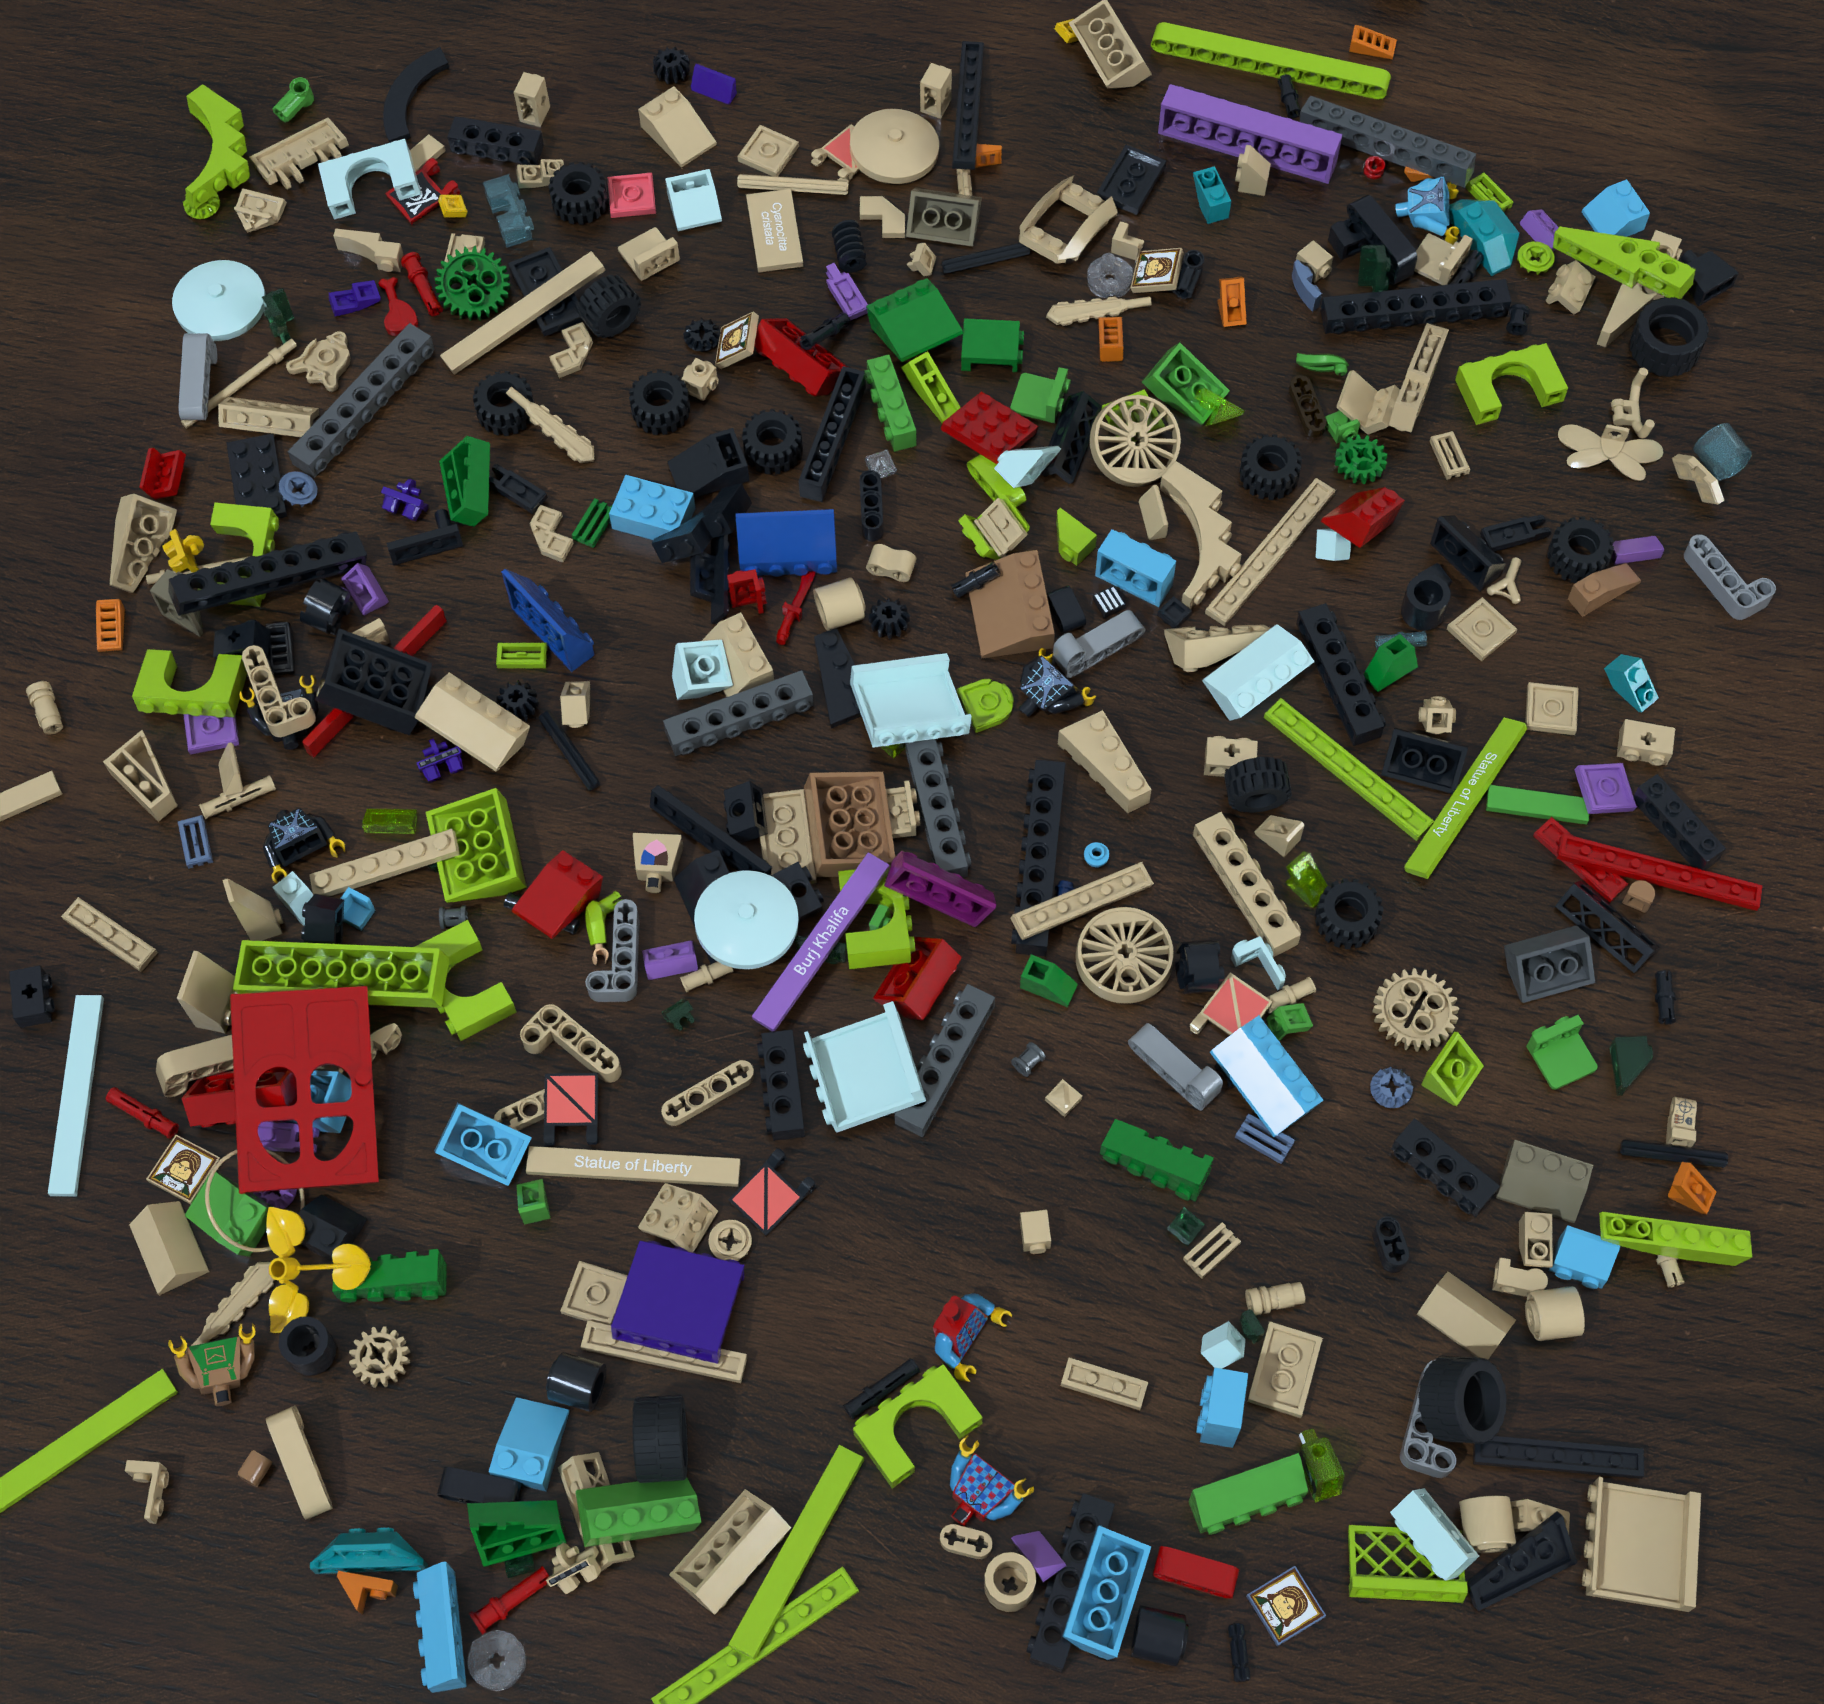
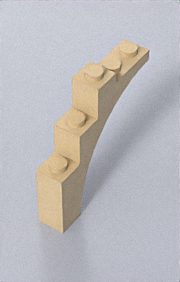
M1175 461L1162 476L1160 490L1175 501L1191 522L1197 537L1199 565L1193 580L1183 593L1182 603L1191 609L1195 604L1199 605L1202 602L1209 587L1212 589L1219 579L1226 583L1231 576L1234 577L1242 566L1240 564L1242 554L1227 545L1232 536L1230 532L1232 522L1217 513L1222 506V490Z

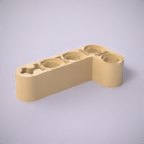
M255 645L247 647L242 653V660L271 734L275 737H285L312 726L316 717L310 702L302 697L283 702L263 649ZM258 661L260 666L255 667L254 662ZM306 711L304 714L298 715L300 712ZM282 720L280 723L274 724L276 721Z
M549 1004L542 1007L521 1029L520 1037L526 1051L531 1054L541 1053L554 1040L590 1071L598 1073V1077L604 1082H615L621 1076L622 1070L616 1054L555 1005ZM549 1017H557L554 1023H546ZM570 1032L577 1033L572 1039L564 1038ZM533 1035L540 1036L535 1042L528 1041L529 1037ZM588 1048L596 1049L591 1055L583 1054Z
M232 1035L173 1050L161 1055L157 1059L156 1074L164 1096L175 1097L184 1093L187 1090L189 1081L232 1070Z
M294 1405L267 1417L266 1423L305 1520L333 1509L331 1499L304 1434V1424L297 1407Z

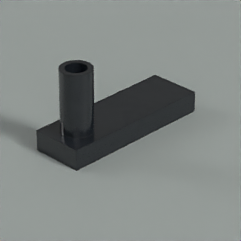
M446 509L437 510L434 514L438 529L387 543L393 566L463 546L457 524L452 525Z

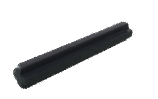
M1019 242L945 259L942 261V269L944 273H950L1030 254V248Z
M550 711L542 713L539 716L540 722L584 785L590 791L600 785L598 778Z
M1628 1139L1622 1140L1620 1144V1153L1622 1155L1722 1168L1726 1167L1728 1163V1154L1721 1151Z

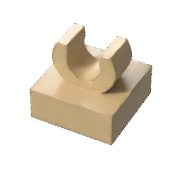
M926 243L917 244L916 250L910 253V257L913 260L908 262L907 266L911 271L919 270L923 276H929L932 273L936 256Z

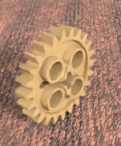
M1413 968L1411 975H1408L1404 969L1402 970L1401 978L1396 973H1393L1391 981L1385 979L1384 987L1379 986L1378 996L1374 998L1373 1002L1377 1005L1374 1006L1372 1012L1378 1014L1374 1022L1382 1023L1379 1032L1388 1031L1386 1040L1392 1037L1396 1038L1395 1046L1399 1045L1400 1042H1404L1405 1050L1411 1044L1414 1045L1416 1052H1418L1420 1045H1423L1428 1051L1431 1042L1438 1047L1441 1042L1440 1039L1446 1041L1449 1037L1448 1033H1453L1455 1028L1453 1024H1456L1458 1021V1017L1455 1014L1458 1013L1459 1007L1453 1006L1457 1001V997H1449L1453 989L1443 988L1445 980L1437 983L1435 981L1437 974L1428 978L1427 970H1424L1422 975H1418L1416 968ZM1411 990L1416 996H1408L1404 991ZM1423 992H1427V996L1423 1000L1420 1009L1416 1012L1410 1026L1405 1028L1404 1024L1407 1022ZM1427 1003H1436L1439 1009H1432ZM1392 1011H1400L1404 1017H1396ZM1422 1023L1427 1029L1420 1030L1415 1024Z

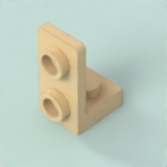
M127 1460L125 1472L133 1477L134 1481L148 1483L151 1479L144 1519L149 1523L156 1524L158 1516H161L163 1513L164 1501L161 1498L163 1488H166L169 1482V1472L160 1462Z
M1529 1499L1510 1502L1514 1532L1532 1531L1558 1511L1563 1515L1569 1534L1570 1513L1568 1511Z

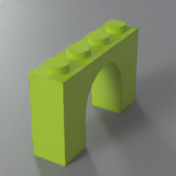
M1547 343L1531 345L1519 351H1509L1504 355L1496 357L1490 356L1474 363L1467 362L1459 366L1455 379L1476 425L1496 420L1499 417L1502 404L1495 392L1492 381L1500 376L1515 375L1525 379L1532 386L1541 407L1563 402L1568 390L1567 384Z
M215 502L210 525L217 534L243 536L252 540L254 546L252 556L257 557L268 554L275 549L273 537L274 532L279 528V518L272 508ZM266 593L227 604L261 607V601L265 599Z
M147 649L132 694L138 711L145 713H167L171 715H204L218 718L235 717L240 700L239 694L243 690L248 674L242 660V655L219 654L209 681L196 690L182 692L171 688L177 669L172 652Z
M856 869L838 871L840 891ZM888 872L865 904L888 906L893 917L882 928L872 931L845 933L849 969L911 963V952H915L914 936L909 937L908 931H912L911 915L906 916L905 910H910L909 898L884 886Z
M468 920L415 946L420 948H440L449 958L447 974L457 963L482 951L481 944ZM502 982L470 997L456 996L445 988L442 1008H437L440 1014L446 1013L449 1020L445 1021L451 1035L457 1033L460 1041L516 1013L514 1004Z
M944 1364L938 1368L936 1366L929 1368L922 1375L923 1379L916 1384L914 1382L908 1383L900 1390L901 1394L893 1400L891 1398L884 1400L877 1407L878 1411L871 1416L865 1414L855 1422L856 1426L853 1428L854 1436L891 1488H894L915 1473V1466L894 1436L895 1424L905 1411L918 1406L936 1410L944 1417L960 1440L982 1424L983 1417Z

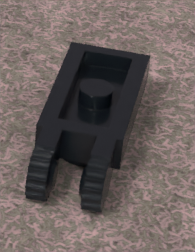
M498 464L493 465L492 471L501 479L498 481L489 475V487L531 514H534L538 507L548 498L545 491L511 470L508 471Z
M1543 515L1528 518L1526 516L1484 527L1480 532L1482 539L1493 552L1534 540L1538 541L1549 537L1552 533L1549 527L1532 529L1546 522Z

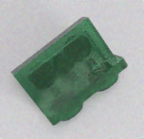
M1385 245L1361 246L1358 286H1372V292L1388 290V276H1386V272H1390L1391 260L1390 257H1386Z
M280 288L263 296L262 300L266 308L263 312L269 323L268 326L274 338L278 336L282 344L291 339L285 322L294 319V315L284 289Z

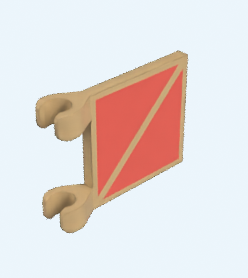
M852 124L822 148L815 149L811 153V156L814 158L811 160V163L817 167L823 163L827 156L843 167L838 171L840 178L837 181L849 182L860 171L850 155V136L854 128Z
M1230 972L1201 1012L1191 1022L1190 1030L1198 1035L1207 1021H1210L1228 1035H1232L1258 1015L1262 1018L1273 1001Z

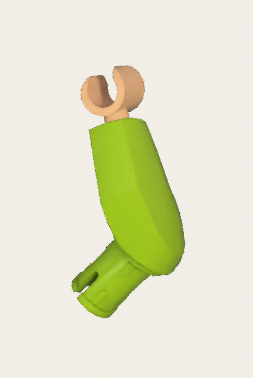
M614 891L599 902L591 901L586 906V927L590 945H595L592 961L595 965H597L596 955H603L605 964L609 957L608 951L603 948V944L607 943L605 918L607 914L614 911L615 905L621 901L618 899L621 895L617 891Z

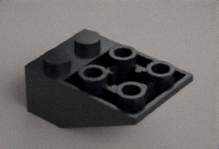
M733 428L710 434L667 461L676 488L692 492L694 498L749 481L748 465Z

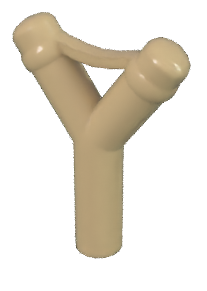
M1512 558L1504 579L1487 588L1489 595H1503L1509 598L1513 604H1518L1521 601L1514 582L1521 565L1519 558ZM1507 587L1509 594L1501 590Z

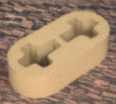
M950 1524L945 1526L940 1533L941 1546L948 1552L975 1559H984L992 1551V1539L983 1531ZM951 1531L957 1532V1538L965 1541L964 1543L955 1541L953 1545H949L948 1539L944 1537L945 1535H950ZM979 1538L984 1539V1544L988 1547L982 1548L981 1552H976V1546L967 1544L968 1541L978 1542Z

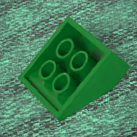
M928 278L917 281L911 286L898 290L866 306L871 329L901 362L963 334L962 328L945 300Z

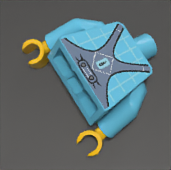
M1444 177L1437 179L1426 178L1418 185L1408 189V202L1396 204L1397 217L1409 215L1413 227H1418L1440 236L1445 235V241L1454 245L1458 240L1459 229L1456 226L1447 229V226L1450 225L1449 199L1456 198L1458 194L1457 185L1449 182L1446 184Z

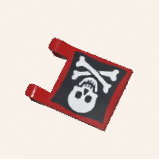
M434 158L428 159L423 167L416 172L421 195L399 201L394 187L385 193L411 224L439 206L438 199L440 195H460L461 193L458 184L454 180L448 182L443 190H441L429 177L440 172L438 162Z

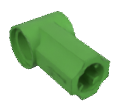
M298 77L292 80L289 86L290 90L272 108L279 119L285 123L289 122L302 107H308L314 101L311 87L305 78Z

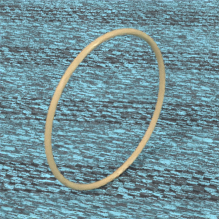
M266 1149L271 1156L284 1164H289L278 1154ZM237 1150L225 1155L214 1166L208 1177L205 1189V1204L208 1216L217 1232L235 1247L251 1252L270 1251V1246L252 1248L233 1241L220 1229L213 1217L209 1201L210 1185L220 1165L231 1156L237 1154ZM299 1189L302 1209L305 1207L304 1190Z

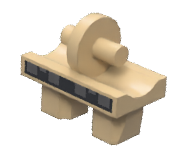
M566 1543L558 1545L556 1547V1556L552 1558V1563L555 1565L553 1567V1575L548 1577L546 1582L550 1587L557 1584L565 1594H568L580 1584L575 1575L578 1572L581 1573L586 1582L596 1579L602 1571L595 1559L599 1551L595 1546H592L579 1553L577 1546L570 1548Z

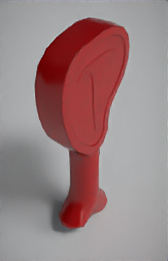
M395 277L388 280L380 279L378 283L379 287L385 289L389 300L390 311L385 317L384 325L386 331L391 336H398L409 323L418 327V318L412 307L408 303L399 300L394 287L398 279Z

